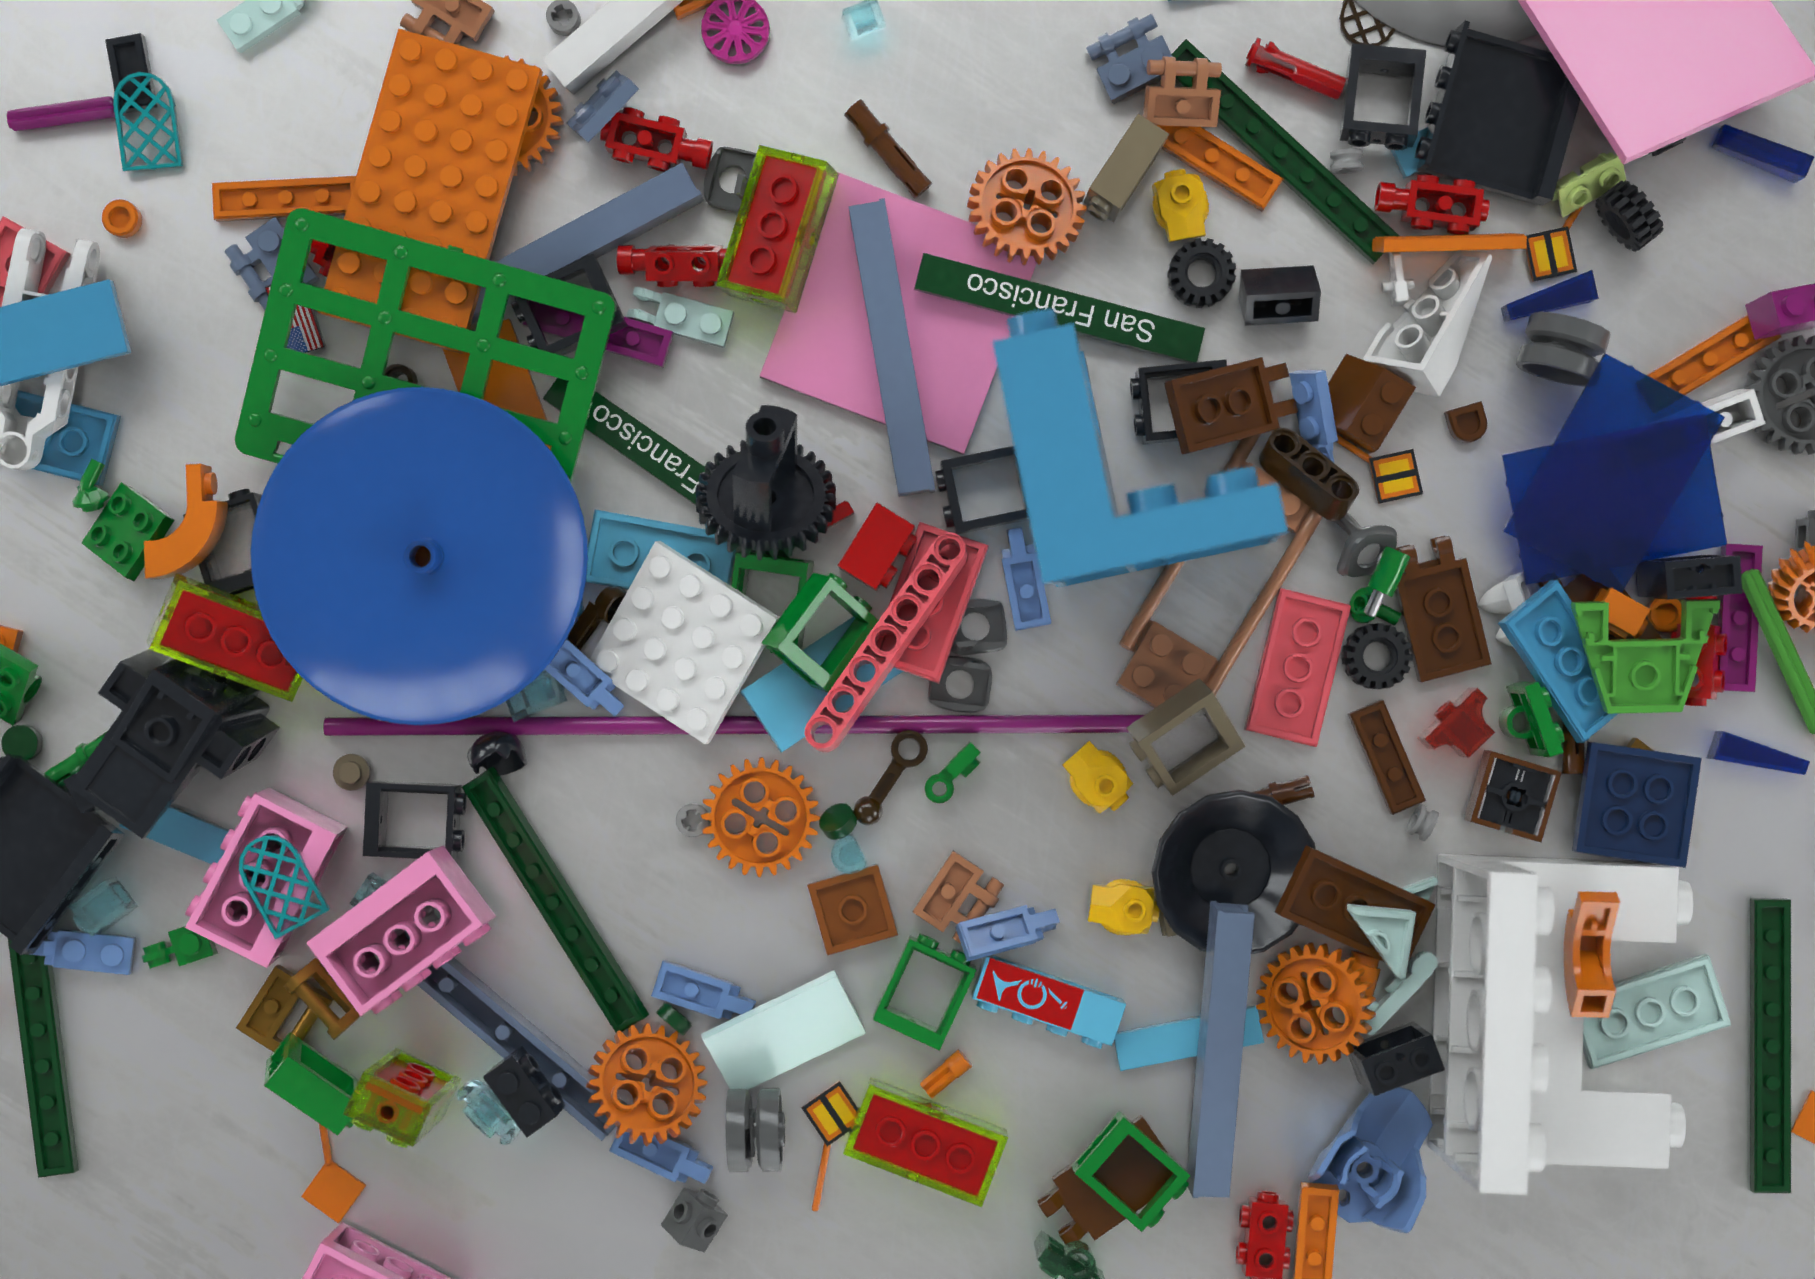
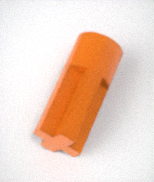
M958 1049L941 1066L920 1082V1085L929 1097L933 1098L956 1078H959L969 1070L972 1064Z

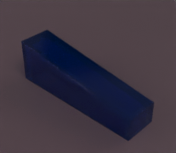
M1726 124L1720 127L1711 147L1792 183H1797L1806 178L1815 157Z
M1593 270L1501 307L1504 322L1528 317L1534 312H1550L1594 302L1599 297Z
M1715 731L1706 757L1707 759L1806 775L1810 763L1808 760L1725 731Z

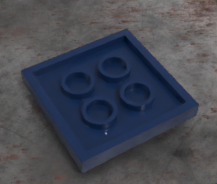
M1587 742L1572 851L1686 868L1702 758Z

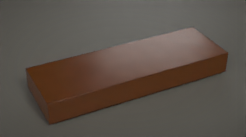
M1384 700L1376 701L1348 713L1389 813L1394 815L1425 802L1426 799Z

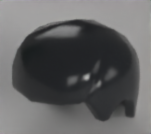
M494 731L482 735L472 744L467 753V759L475 774L479 773L480 767H484L486 770L495 767L501 776L520 770L528 764L520 739L508 732Z

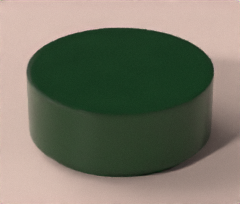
M16 725L4 733L1 741L2 750L5 755H19L29 761L40 753L42 737L38 730L30 725Z
M845 803L829 807L819 820V827L826 837L832 840L846 837L854 830L857 824L854 811Z
M664 1002L656 1011L666 1023L683 1036L692 1027V1023L668 1002Z

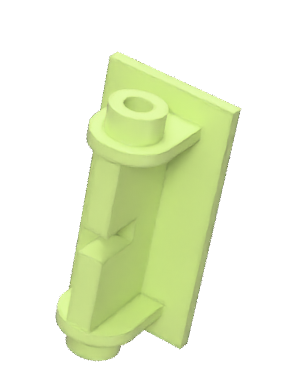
M1612 152L1608 154L1601 153L1595 159L1579 167L1582 175L1578 176L1572 171L1558 179L1552 201L1559 200L1562 217L1600 197L1618 182L1626 180L1624 165L1617 154L1614 155Z

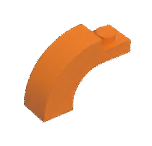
M186 464L187 509L185 517L180 526L169 536L159 540L144 541L146 579H166L186 573L207 558L219 542L226 524L228 503L217 500L213 501V495L217 493L218 483L216 474L212 472V466Z
M1578 891L1574 909H1568L1564 934V979L1571 1017L1609 1018L1616 993L1611 971L1610 950L1612 933L1620 905L1617 892Z

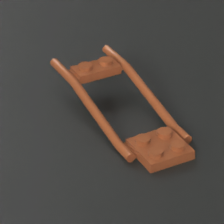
M1261 434L1241 439L1222 472L1255 466L1250 462L1247 463L1246 459ZM1257 466L1255 468L1259 487L1278 483L1287 530L1296 535L1219 661L1214 656L1159 623L1150 620L1185 561L1169 564L1164 567L1119 643L1125 649L1134 652L1115 684L1154 708L1199 678L1216 696L1229 671L1322 519L1321 515L1270 474Z

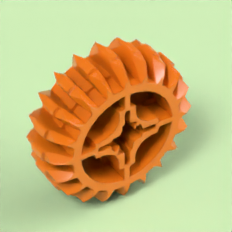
M1804 541V549L1797 552L1790 548L1791 557L1789 559L1779 558L1780 568L1771 570L1773 580L1768 582V589L1782 620L1787 621L1788 625L1793 629L1800 626L1801 630L1808 633L1813 627L1815 628V545L1811 546L1810 543Z

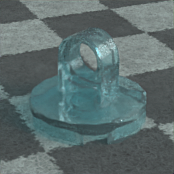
M472 1079L467 1081L458 1090V1101L464 1099L467 1103L463 1112L485 1136L491 1138L494 1134L502 1137L500 1144L506 1145L510 1144L520 1134L521 1129L488 1085Z

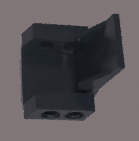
M160 644L120 661L99 690V695L122 711L69 785V788L143 839L147 837L156 822L199 772L201 766L219 779H223L256 760L280 727L266 718L270 707L266 702L257 697L261 688L241 674L180 651L174 653Z

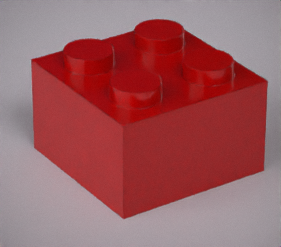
M876 503L838 564L839 569L876 592L880 586L887 589L898 571V568L893 566L899 555L906 558L917 540V536L913 535L915 525L881 504Z

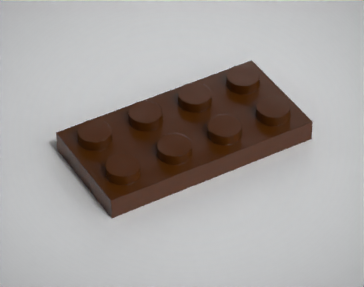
M1306 845L1275 913L1384 962L1348 912L1347 904L1407 909L1416 912L1409 960L1436 904Z

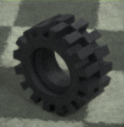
M1622 180L1596 200L1595 207L1598 209V216L1603 218L1601 221L1603 225L1608 226L1610 229L1609 233L1612 236L1615 235L1620 244L1624 243L1625 248L1636 252L1663 232V221L1659 219V212L1653 209L1655 205L1652 201H1647V195L1643 191L1638 192L1636 185H1630L1629 181L1625 180L1623 182Z
M1201 238L1191 243H1185L1182 248L1178 249L1169 264L1167 278L1170 279L1168 284L1170 290L1173 289L1176 293L1174 296L1178 300L1180 298L1184 300V304L1189 307L1191 304L1196 305V308L1215 305L1228 294L1232 284L1235 282L1236 275H1234V271L1236 270V264L1232 263L1231 258L1233 256L1231 252H1226L1223 249L1225 247L1223 244L1219 243L1217 245L1213 243V239L1207 238L1206 241H1201ZM1205 260L1213 265L1216 275L1211 285L1198 287L1190 281L1188 268L1192 262Z
M1384 623L1367 624L1357 628L1353 634L1347 637L1346 640L1348 642L1342 648V652H1344V658H1341L1342 664H1345L1347 668L1345 670L1346 674L1353 678L1352 681L1357 685H1362L1368 689L1390 688L1395 683H1400L1404 679L1403 675L1405 673H1409L1411 668L1408 666L1409 661H1413V654L1410 655L1409 649L1412 648L1411 644L1404 639L1406 637L1405 634L1398 632L1396 627L1392 625H1385ZM1373 642L1383 643L1390 651L1389 664L1379 671L1370 669L1365 664L1363 658L1364 650Z

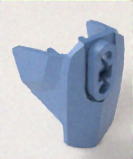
M1398 1087L1377 1096L1371 1093L1366 1096L1332 1143L1319 1155L1307 1177L1310 1183L1338 1185L1339 1190L1346 1191L1345 1198L1338 1201V1216L1349 1223L1372 1222L1380 1227L1402 1233H1409L1412 1230L1426 1199L1427 1178L1421 1161L1420 1148L1433 1126L1427 1110L1411 1090L1403 1087ZM1366 1162L1365 1168L1357 1171L1358 1165Z

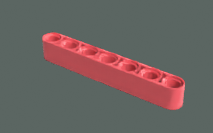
M945 532L934 540L809 719L805 727V737L814 749L820 752H830L840 745L961 571L967 560V549L963 539L958 534ZM945 545H957L960 548L959 555L952 560L942 558L940 552ZM924 575H936L939 578L938 585L932 590L922 589L919 586V582ZM906 604H913L918 608L916 617L909 621L900 619L898 617L900 608ZM885 634L894 635L897 638L895 647L889 651L879 650L877 643L881 636ZM870 664L874 666L875 675L870 681L861 682L857 680L856 673L862 665ZM842 695H851L854 698L853 707L845 713L836 711L835 703L837 699ZM822 725L831 726L833 730L831 739L826 743H817L814 739L816 729Z

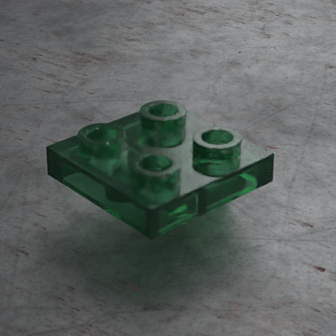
M1042 1230L1035 1239L1034 1247L1037 1260L1041 1262L1039 1268L1052 1278L1057 1279L1060 1275L1065 1279H1105L1103 1271L1096 1267L1093 1252L1086 1243L1072 1241L1064 1246ZM1077 1253L1086 1255L1088 1257V1260H1085Z

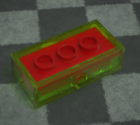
M759 145L716 283L718 288L731 297L792 313L797 312L839 173L827 161Z
M175 574L147 638L149 649L293 702L303 677L286 660L272 639L262 618L259 605L184 575Z
M395 1048L362 1073L343 1114L352 1118L351 1123L360 1129L372 1131L374 1128L386 1134V1139L396 1146L406 1148L410 1145L414 1147L444 1118L462 1079Z
M870 1077L846 1138L843 1154L982 1207L1007 1143L1008 1133L1005 1128Z

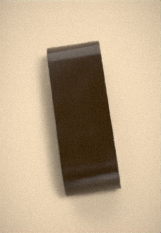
M1277 428L1272 431L1259 455L1261 467L1325 519L1338 521L1344 518L1359 494L1357 482L1296 432L1288 428Z

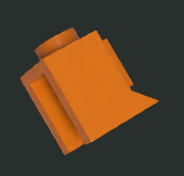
M1600 588L1593 601L1609 603L1608 633L1617 639H1626V637L1639 638L1647 627L1648 619H1646V616L1650 609L1613 588H1609L1608 591Z

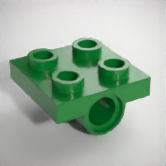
M121 482L81 543L122 576L135 581L145 567L144 541L165 538L164 536L175 519L131 486Z
M0 644V719L14 726L22 719L26 704L38 692L42 683V677L36 674L39 665Z
M1517 682L1506 686L1512 706L1504 709L1500 714L1498 722L1502 733L1511 738L1525 739L1530 755L1553 757L1564 753L1561 743L1564 742V735L1558 722H1553L1548 708L1552 707V702L1547 689L1544 686L1540 687L1539 682ZM1519 712L1524 714L1527 722L1526 727L1521 732H1517L1512 725L1513 717Z

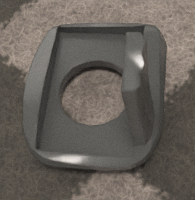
M719 147L706 171L703 187L705 201L712 207L729 211L744 212L749 210L763 166L762 157L759 154L742 149ZM738 166L746 172L747 178L745 174L738 173L734 193H728L721 188L720 176L726 168Z
M1349 513L1341 520L1334 521L1349 535L1336 569L1342 576L1360 577L1372 575L1376 568L1378 557L1383 552L1385 546L1396 550L1397 532L1390 526L1374 525L1362 528ZM1379 544V554L1374 561L1369 564L1357 563L1360 552L1366 546Z
M970 599L964 617L970 613L984 615L989 621V632L981 640H970L962 633L960 625L951 652L958 655H973L1004 649L1007 645V629L1002 603L989 599Z
M949 656L939 684L929 680V702L937 707L956 712L976 713L984 710L990 700L992 670L981 659ZM956 670L968 672L974 680L973 692L964 699L952 697L946 689L947 677Z

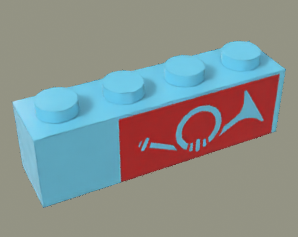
M995 955L983 958L971 993L972 999L978 1000L976 1006L994 1013H997L999 1008L1013 1012L1011 1018L1032 1025L1033 1020L1047 1024L1046 1030L1057 1035L1067 1037L1068 1031L1082 1036L1081 1042L1096 1048H1102L1103 1043L1113 1046L1126 1007L1125 1001L1121 998Z

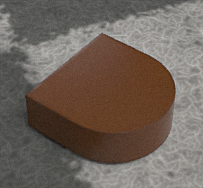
M1482 401L1444 412L1449 432L1459 442H1474L1480 439L1487 430V418Z

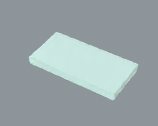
M1702 954L1614 982L1616 993L1609 1018L1584 1017L1583 1052L1588 1067L1595 1069L1730 1026L1731 1022L1710 956Z
M833 970L702 1033V1039L729 1088L749 1090L866 1034V1031L838 975Z

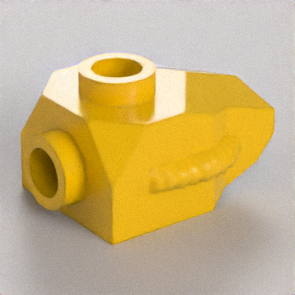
M1185 169L1164 173L1165 179L1157 181L1152 185L1154 195L1152 206L1155 219L1165 229L1168 242L1205 237L1204 222L1209 213V203L1199 175L1186 174Z
M1088 741L1062 764L1070 774L1069 782L1075 795L1084 804L1093 807L1099 814L1109 807L1112 811H1115L1128 800L1129 796L1126 792L1134 783L1126 774L1127 771L1123 763L1111 752L1098 750Z
M1116 879L1110 881L1107 885L1092 884L1088 922L1100 923L1107 931L1125 936L1148 934L1151 923L1158 922L1160 909L1156 905V900H1154L1153 887L1144 886L1138 883V881L1130 879Z

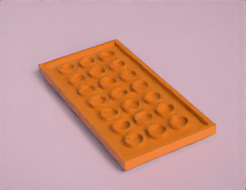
M398 28L344 220L448 248V245L464 249L463 253L489 260L543 71L541 68ZM336 246L324 289L377 303L387 260ZM411 267L401 310L470 329L481 286ZM317 311L321 315L371 328V325ZM396 332L394 334L399 337L407 338L410 340H414L417 342H421L424 344L432 345L435 347L463 354V351L438 345L435 343L406 336Z

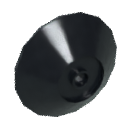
M1240 789L1206 795L1179 812L1159 839L1151 871L1156 905L1174 933L1198 950L1206 952L1210 901L1247 904L1248 912L1255 914L1251 954L1265 952L1292 935L1299 926L1298 923L1275 913V910L1305 846L1308 845L1316 849L1315 843L1299 816L1271 796ZM1229 863H1235V872L1230 875L1225 874V867Z

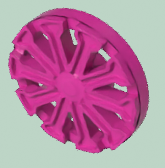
M715 0L706 9L702 19L701 32L706 48L715 58L728 64H743L758 57L765 49L769 40L770 26L764 9L755 0ZM735 2H741L743 4L736 15L734 4ZM726 4L728 6L729 16H727L719 7ZM753 7L756 12L746 17L749 8ZM716 15L722 22L710 21V17ZM759 20L763 21L762 27L750 26ZM709 30L721 31L712 37L707 34ZM750 35L761 36L762 39L760 42H755ZM725 40L720 50L714 47L715 44ZM742 44H747L751 48V53H744ZM732 45L736 48L734 57L728 55Z

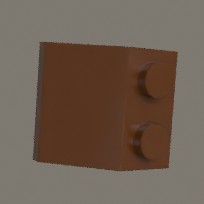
M1345 354L1328 382L1337 434L1368 454L1377 451L1416 387L1386 368Z

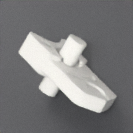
M1390 252L1388 261L1391 281L1382 282L1381 289L1382 292L1390 291L1392 307L1403 306L1404 302L1409 301L1408 289H1414L1415 282L1414 279H1404L1401 253Z

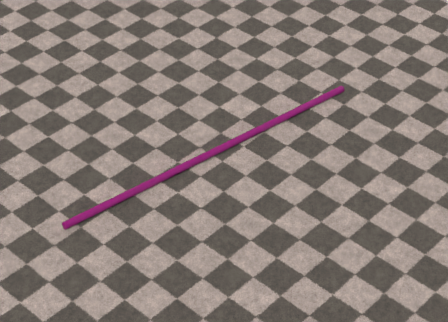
M1144 715L859 716L847 734H899L907 730L916 731L920 734L1129 733L1126 727ZM662 716L469 717L459 721L430 725L397 724L370 717H325L323 723L325 736L485 735L494 731L508 732L514 735L688 734ZM725 716L715 734L768 733L756 716ZM822 725L816 729L814 734H832L833 730L829 725Z

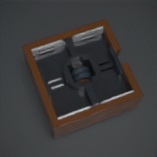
M1484 750L1464 820L1496 830H1500L1502 825L1506 827V833L1541 843L1562 772L1494 751Z

